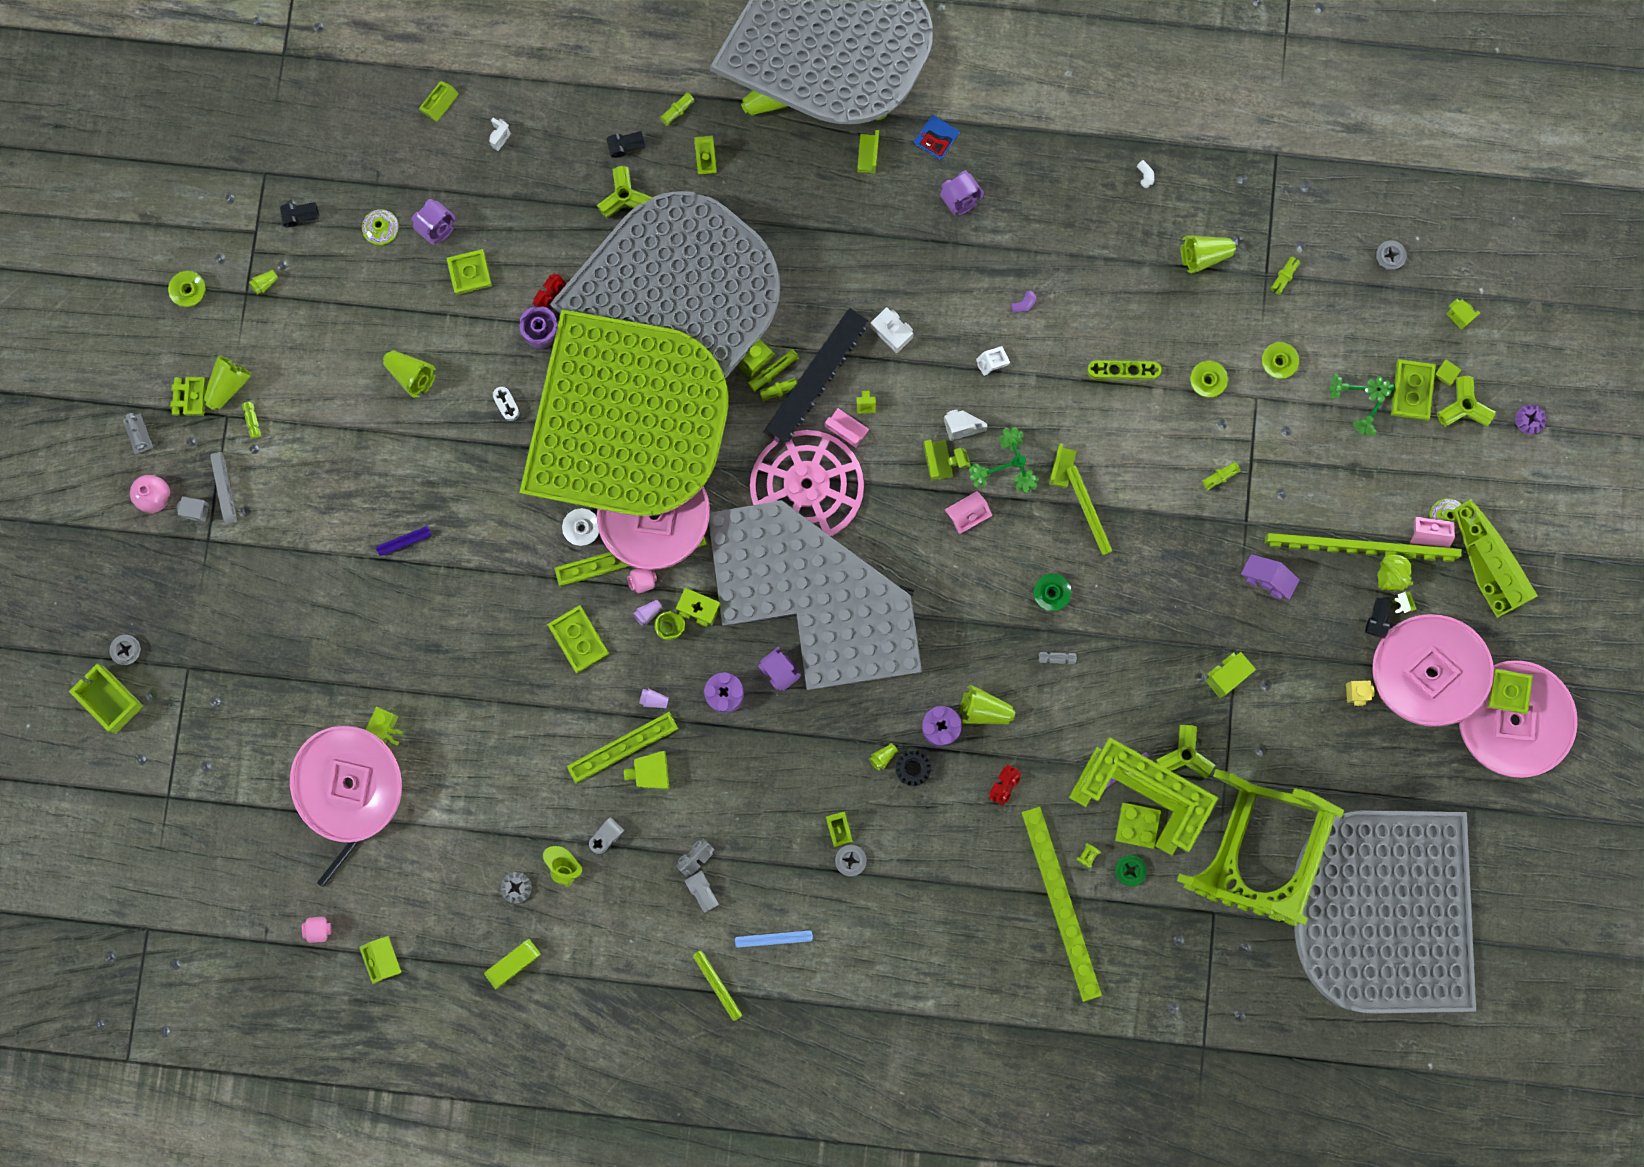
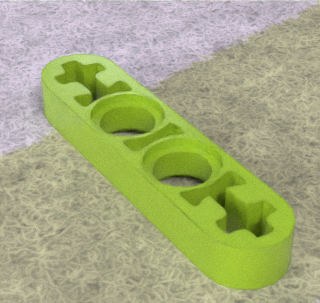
M1095 360L1088 365L1087 374L1092 379L1155 380L1160 376L1162 369L1154 361ZM1104 365H1107L1106 375L1103 374L1104 371L1100 370L1097 374H1094V371L1091 370L1094 366H1097V369H1104ZM1113 365L1118 366L1120 373L1113 375L1110 373L1109 368ZM1130 366H1136L1139 370V373L1137 375H1131L1128 371V368ZM1142 366H1145L1144 370H1150L1151 367L1157 370L1154 375H1151L1149 371H1145L1144 375H1141Z

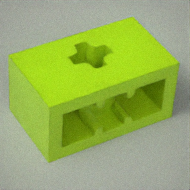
M684 588L676 610L683 618L689 620L692 617L697 620L696 623L707 627V625H713L721 603ZM698 605H700L702 611L698 610L697 613H695L693 607H698Z

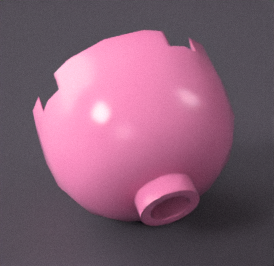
M155 475L140 476L130 487L132 503L143 512L156 513L168 504L167 501L170 497L169 486L163 479Z

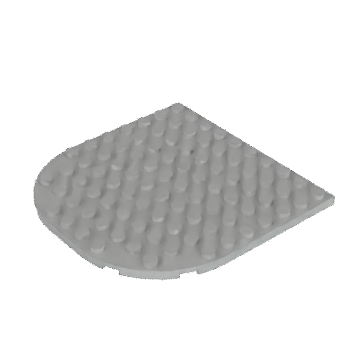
M749 0L712 62L710 71L822 121L837 124L869 122L893 111L911 91L930 54L933 41L932 20L923 0Z
M669 192L654 196L653 199L639 204L632 209L554 298L550 305L560 314L561 309L683 332L696 339L711 352L726 378L750 351V348L762 337L772 322L779 302L780 278L776 261L769 247L753 229L728 208L711 197L695 194L694 192Z
M1352 811L1343 813L1342 818L1335 817L1302 914L1308 918L1306 925L1297 923V926H1295L1298 955L1310 981L1320 993L1334 1004L1359 1013L1476 1012L1467 812ZM1308 840L1301 850L1294 875L1301 864Z

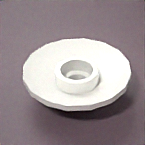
M583 508L574 509L568 513L562 524L563 534L567 541L578 546L589 545L595 541L599 535L597 516L590 510ZM581 525H584L585 530L582 532L579 531V527Z

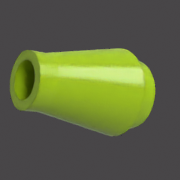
M273 270L251 278L252 280L249 284L257 295L263 294L278 277Z
M891 743L871 754L872 757L869 758V761L879 771L888 765L895 754L898 753V750Z

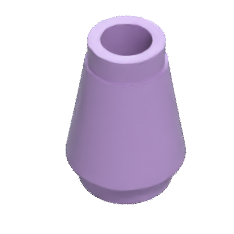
M655 600L637 608L633 615L641 626L647 625L663 608L658 600Z
M649 688L648 690L643 689L639 704H642L643 707L666 708L669 697H665Z

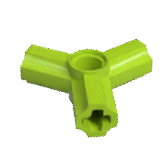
M619 166L612 169L615 192L600 202L597 207L603 216L608 219L623 207L635 208L637 205L653 199V197L632 190L629 168ZM622 193L629 194L627 198H620Z
M1457 377V401L1437 413L1438 420L1447 427L1462 417L1467 416L1488 427L1496 412L1475 399L1474 377ZM1462 402L1468 403L1469 409H1465Z
M1179 725L1178 750L1156 759L1158 765L1169 771L1186 765L1204 779L1210 775L1215 767V764L1195 751L1197 727L1191 725ZM1183 750L1190 752L1191 757L1189 760L1182 758Z

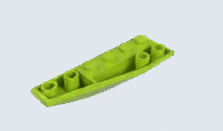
M1472 499L1454 508L1477 585L1496 617L1498 618L1538 597L1508 546Z

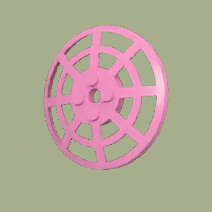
M813 430L794 431L793 437L801 435L823 437L819 446L802 445L795 447L791 439L788 443L785 441L788 450L782 453L773 462L772 466L761 463L766 454L778 444L774 440L761 452L751 473L750 492L753 505L775 502L787 496L794 503L792 508L798 513L801 507H813L816 516L805 518L812 523L819 522L822 531L832 537L842 531L857 514L863 498V473L854 453L842 441L830 434ZM829 441L840 446L848 454L852 462L841 465L839 460L826 450ZM800 451L816 452L812 461H801L798 455ZM824 455L829 458L836 468L826 471L819 465L822 456ZM791 456L794 465L788 471L777 468L786 457ZM855 469L858 477L856 500L845 495L847 488L845 473ZM758 470L768 473L767 492L769 495L759 501L756 495V475ZM774 475L784 478V489L775 493L773 492L772 485ZM840 475V493L830 489L829 478ZM805 479L812 482V486L808 489L801 486L802 481ZM826 496L836 499L833 506L823 513L820 503ZM841 503L851 506L852 509L846 518L830 529L826 518L831 516L840 507Z

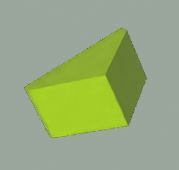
M845 811L826 817L834 847L853 842Z

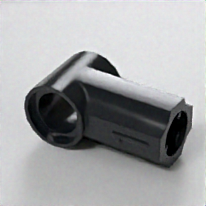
M642 131L627 135L613 134L606 139L612 158H620L625 156L627 152L646 148Z
M316 202L280 206L282 225L284 227H295L300 222L319 219V210Z
M1376 598L1372 615L1366 624L1365 633L1385 639L1390 625L1388 620L1393 605L1392 601L1385 598Z

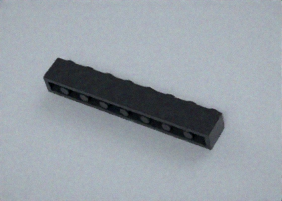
M851 308L845 312L763 432L780 445L785 441L788 443L794 435L792 431L795 426L799 428L805 419L803 417L806 411L810 412L815 405V402H813L815 397H820L825 391L824 384L826 381L830 382L836 375L834 370L837 365L841 367L847 359L844 356L848 350L851 352L856 346L857 342L855 339L857 336L861 337L867 330L865 326L868 322L867 319Z

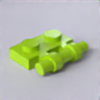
M175 377L174 384L171 386V391H173V400L170 401L172 415L179 416L180 409L183 408L184 415L204 416L206 378L186 377L185 384H181L182 378ZM181 392H185L184 401H180Z

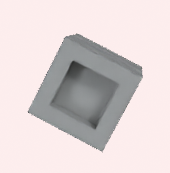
M182 496L181 501L177 505V512L184 519L206 522L210 504L204 500Z

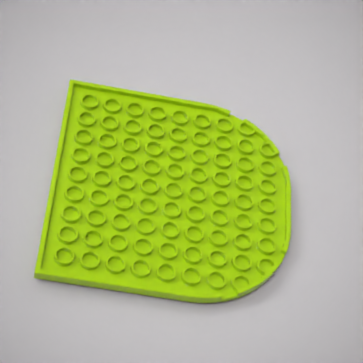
M561 309L519 493L632 516L659 515L685 504L707 482L719 454L728 411V389L724 374L717 360L704 345L691 336L677 330Z

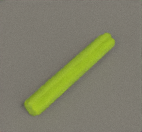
M701 950L693 955L694 960L732 1020L736 1021L742 1016L740 1010Z

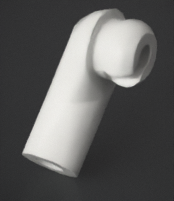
M1142 160L1137 165V168L1144 174L1141 185L1144 188H1148L1154 183V171Z

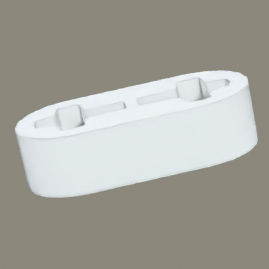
M505 387L496 388L493 392V398L500 412L507 421H515L518 419L520 411L511 393ZM500 392L506 394V402H503L501 398H498L500 396ZM508 405L512 410H515L513 416L507 414L508 410L506 407Z

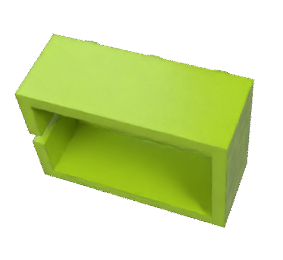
M96 664L84 676L86 679L92 680V683L81 679L69 691L108 732L115 734L144 707L105 666Z

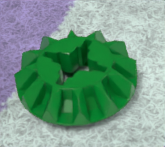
M1134 855L1122 857L1117 862L1115 868L1118 881L1129 887L1141 884L1147 873L1143 860ZM1127 866H1138L1134 870L1135 877L1131 874L1124 876L1125 872H1127Z

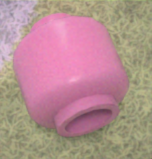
M637 568L630 571L627 580L632 591L642 593L654 588L657 576L654 570Z
M309 917L305 923H302V937L308 943L325 942L328 935L332 933L331 923H327L325 917Z

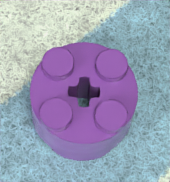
M966 170L962 171L952 181H945L941 186L943 190L940 196L953 215L956 212L959 215L968 212L977 205L975 201L978 198L981 200L984 196L983 190Z
M429 199L424 207L412 216L411 220L414 222V230L430 244L434 245V242L440 243L450 235L453 230L451 225L453 222L456 223V216L440 202Z
M531 307L527 309L520 318V332L525 341L530 346L541 350L554 344L558 321L553 312L546 307Z
M778 646L760 660L761 663L758 667L764 674L770 675L772 678L770 682L776 689L785 691L799 680L802 674L798 673V668L787 654L783 655L782 649Z
M723 672L712 676L708 680L704 689V695L707 703L714 711L731 713L741 706L744 699V689L737 677ZM722 689H723V690H727V689H728V692H727V693H728V696H727V697H725L724 695H723L722 697H720V695H721V692H720V691H721Z
M937 706L928 711L923 719V735L934 746H948L956 741L961 732V719L953 709ZM942 722L945 723L944 727L947 729H942L941 731H939V726L936 724H941Z

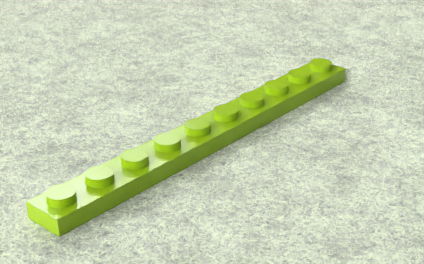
M1268 533L1264 544H1270L1272 548H1281V545L1289 546V549L1294 550L1307 547L1309 551L1327 549V552L1338 553L1339 550L1347 551V554L1366 552L1368 556H1377L1380 553L1385 554V557L1387 555H1404L1407 559L1424 557V560L1434 561L1436 558H1440L1444 562H1455L1456 559L1461 557L1462 549L1273 533Z
M1037 807L1021 812L1081 999L1084 1002L1100 997L1102 994L1041 808Z

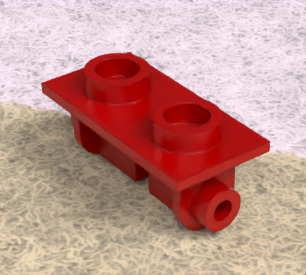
M553 273L549 275L543 284L546 290L540 289L533 298L532 304L536 307H546L549 309L551 307L550 303L567 283L559 274Z
M1010 765L1003 767L997 778L1003 783L1000 785L995 782L989 792V799L993 802L996 801L1003 807L1004 803H1007L1010 799L1013 787L1019 783L1021 772Z

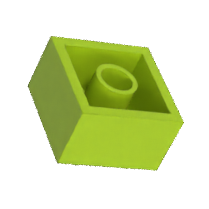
M1233 652L1222 661V667L1218 665L1207 674L1209 678L1205 681L1219 698L1228 694L1256 670L1242 652L1237 655Z

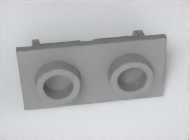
M141 413L125 415L126 419L123 422L135 455L153 448Z
M703 838L692 846V850L687 855H683L678 860L676 867L686 877L692 876L701 867L696 861L699 859L704 864L713 855L712 852L715 849Z

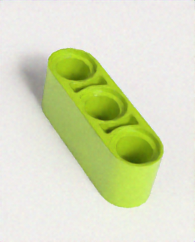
M528 939L488 969L484 975L496 990L536 960L541 953L532 941Z

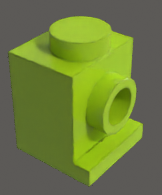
M1463 299L1453 301L1449 305L1451 309L1446 313L1461 330L1480 314L1479 311L1474 312L1471 304Z

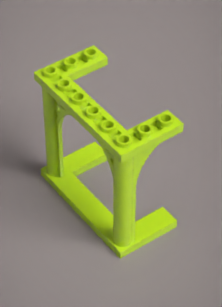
M1110 737L1103 749L1095 748L1069 796V799L1086 808L1091 798L1099 801L1108 782L1113 778L1170 810L1172 814L1155 847L1173 856L1177 847L1187 852L1191 850L1218 800V797Z
M1215 769L1213 777L1240 790L1220 849L1213 862L1200 874L1194 876L1179 874L1177 881L1184 884V889L1193 891L1195 894L1203 897L1207 896L1206 899L1218 903L1220 899L1222 904L1230 907L1236 904L1238 909L1249 912V909H1253V913L1264 917L1266 913L1273 920H1282L1293 926H1297V923L1306 925L1308 918L1302 914L1335 817L1342 818L1344 810L1308 791L1294 788L1293 794L1253 785L1230 772ZM1257 797L1318 812L1296 874L1282 888L1268 893L1251 890L1243 882L1238 869L1239 849ZM1232 880H1237L1236 886L1233 889L1228 890L1227 886L1229 882H1231ZM1284 893L1286 898L1279 900L1280 895Z

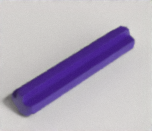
M425 526L376 546L377 553L383 556L431 536V531L429 527Z

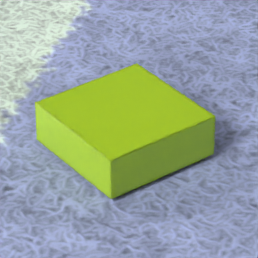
M1445 359L1435 373V377L1451 386L1461 372V369Z

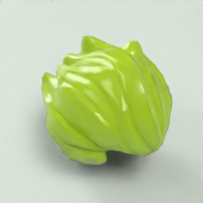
M1387 555L1380 562L1381 568L1377 574L1378 587L1381 590L1404 591L1405 588L1407 589L1408 586L1413 585V582L1410 581L1412 580L1410 577L1411 563L1407 558L1401 555Z

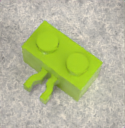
M379 707L375 708L365 729L376 735L385 744L389 739L391 743L397 746L399 742L395 741L394 737L390 736V734L398 733L402 736L404 734L403 731L398 729L392 730L398 716Z

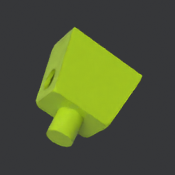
M759 339L738 363V368L752 380L777 355Z
M665 751L634 759L635 768L624 769L625 781L636 780L638 788L670 789Z

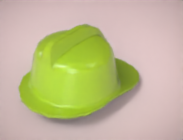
M551 846L545 849L543 859L550 869L551 878L556 883L570 887L575 878L581 875V865L563 847Z

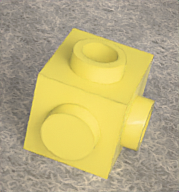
M1350 681L1346 683L1347 703H1354V706L1366 705V702L1371 701L1372 697H1374V686L1371 685V681Z

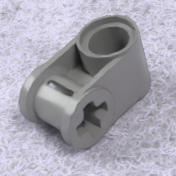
M610 817L590 839V849L596 854L604 853L619 839L625 830ZM596 840L598 842H600L601 840L603 841L601 843L603 846L601 849H594V847L596 846L594 842Z

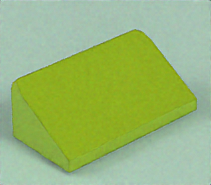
M440 81L420 106L419 110L437 122L459 94L451 85Z

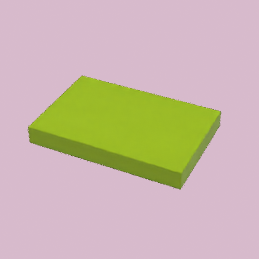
M1397 360L1391 416L1430 420L1436 364Z
M581 605L547 624L576 674L609 655L608 650Z

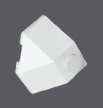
M952 410L944 416V423L950 441L987 431V423L965 411L958 412V410Z

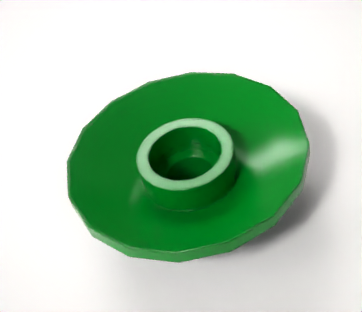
M1049 573L1037 580L1033 596L1036 603L1042 609L1058 611L1069 603L1071 587L1063 576ZM1050 590H1053L1055 592V596H1049L1048 592Z

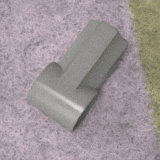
M702 870L685 880L687 887L692 895H695L704 913L719 905Z

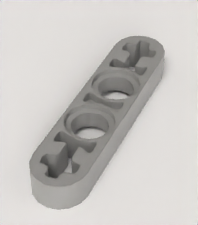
M222 452L212 453L211 462L222 516L225 524L237 522L225 459Z

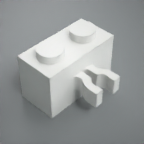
M886 307L871 322L870 328L893 351L898 353L913 339V329L907 323L903 324L899 320V315L894 310L890 311Z

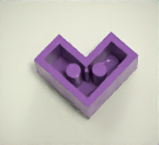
M1252 554L1241 573L1247 579L1246 582L1254 587L1260 585L1265 590L1270 591L1271 596L1279 600L1281 598L1290 600L1300 580L1281 562Z

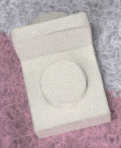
M492 118L491 122L497 130L491 133L489 142L492 148L499 151L511 133L508 128L509 125L505 121Z
M1002 346L985 351L976 359L978 367L984 376L988 375L992 370L1005 367L1010 363Z

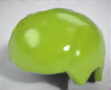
M668 611L657 617L654 629L660 638L671 641L677 639L683 633L685 621L681 614Z

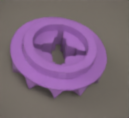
M1532 404L1521 407L1515 417L1517 427L1526 434L1539 433L1546 424L1545 411H1542L1539 406ZM1532 414H1534V420H1536V422L1533 421L1531 424H1529V418L1527 416H1531Z

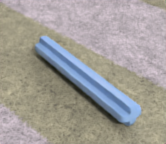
M812 931L742 936L735 938V945L738 948L808 942L813 940Z

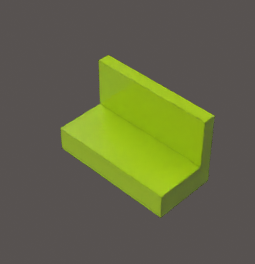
M875 130V135H860L857 172L876 174L879 130Z
M932 440L924 441L923 446L930 480L936 481L953 477L952 468L948 462L949 453L946 440L932 442Z
M1059 444L1049 480L1050 485L1068 488L1070 479L1066 469L1073 466L1077 451L1063 448V444Z
M389 936L368 942L359 947L372 984L402 973Z

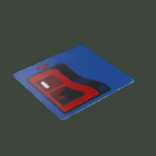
M932 115L913 143L941 160L960 131Z

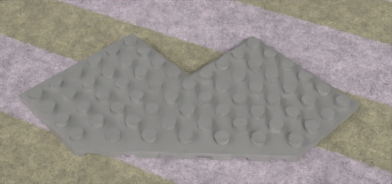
M782 500L710 513L709 526L718 597L721 603L722 626L797 614L807 690L922 673L911 595Z

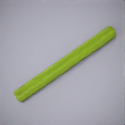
M1075 465L1068 467L1066 472L1102 555H1106L1112 552V549L1078 469Z

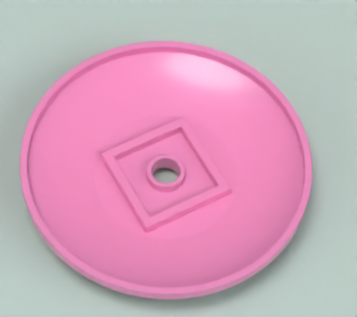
M703 486L685 504L660 514L657 520H652L651 516H632L597 509L599 533L609 551L623 563L644 570L667 568L687 558L702 541L709 523V499Z
M1434 614L1411 617L1391 628L1385 639L1382 638L1377 646L1372 668L1377 692L1383 702L1395 714L1409 722L1432 727L1460 722L1476 712L1490 692L1494 675L1492 657L1483 639L1465 623L1448 616ZM1428 669H1435L1438 675L1436 677H1429L1426 671Z
M1506 661L1493 665L1494 669L1533 675L1528 714L1487 708V696L1482 706L1476 712L1459 722L1461 736L1465 745L1483 766L1504 776L1515 778L1532 777L1551 770L1568 754L1577 733V711L1570 692L1556 675L1537 664L1526 661ZM1513 714L1517 715L1520 719L1518 725L1511 723L1510 718Z
M334 726L314 734L299 749L290 772V791L297 812L312 830L330 840L357 842L377 834L391 821L400 803L402 779L393 753L380 738L362 728ZM347 777L353 780L352 788H349L345 783Z

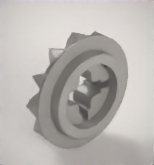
M1385 241L1376 251V259L1379 262V266H1383L1386 270H1396L1406 261V250L1397 241ZM1389 251L1391 254L1397 255L1393 258V261L1389 257H1385Z
M120 635L112 641L109 652L114 662L127 666L139 658L140 650L142 649L140 648L139 641L133 636ZM123 645L125 647H130V649L128 650L129 656L125 653L121 654L124 650Z
M844 846L836 854V867L846 876H856L866 866V855L858 846ZM851 852H853V858L860 862L853 863L849 869L848 862H845L842 858H849Z
M513 872L506 875L501 881L500 891L504 899L510 903L517 904L524 902L530 896L532 884L525 874ZM511 881L515 884L522 883L519 887L521 895L516 891L509 893L513 888Z

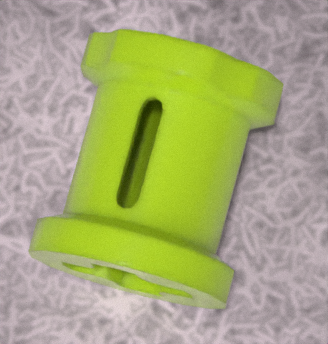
M1086 843V848L1076 860L1091 869V864L1101 852Z

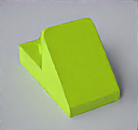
M713 136L694 137L698 174L717 173Z

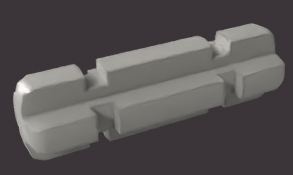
M1040 652L1038 660L1040 663L1065 664V662H1068V664H1075L1077 656L1075 653L1050 652V654H1047V652Z

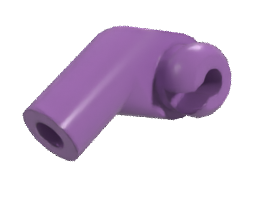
M1028 291L1025 293L1022 302L1012 303V313L1029 311L1036 302L1034 292Z

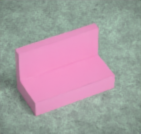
M839 408L825 422L827 429L855 448L869 431L867 427Z
M978 491L944 509L952 519L959 534L992 516L986 500Z
M1415 517L1414 535L1410 545L1450 548L1455 538L1454 522Z

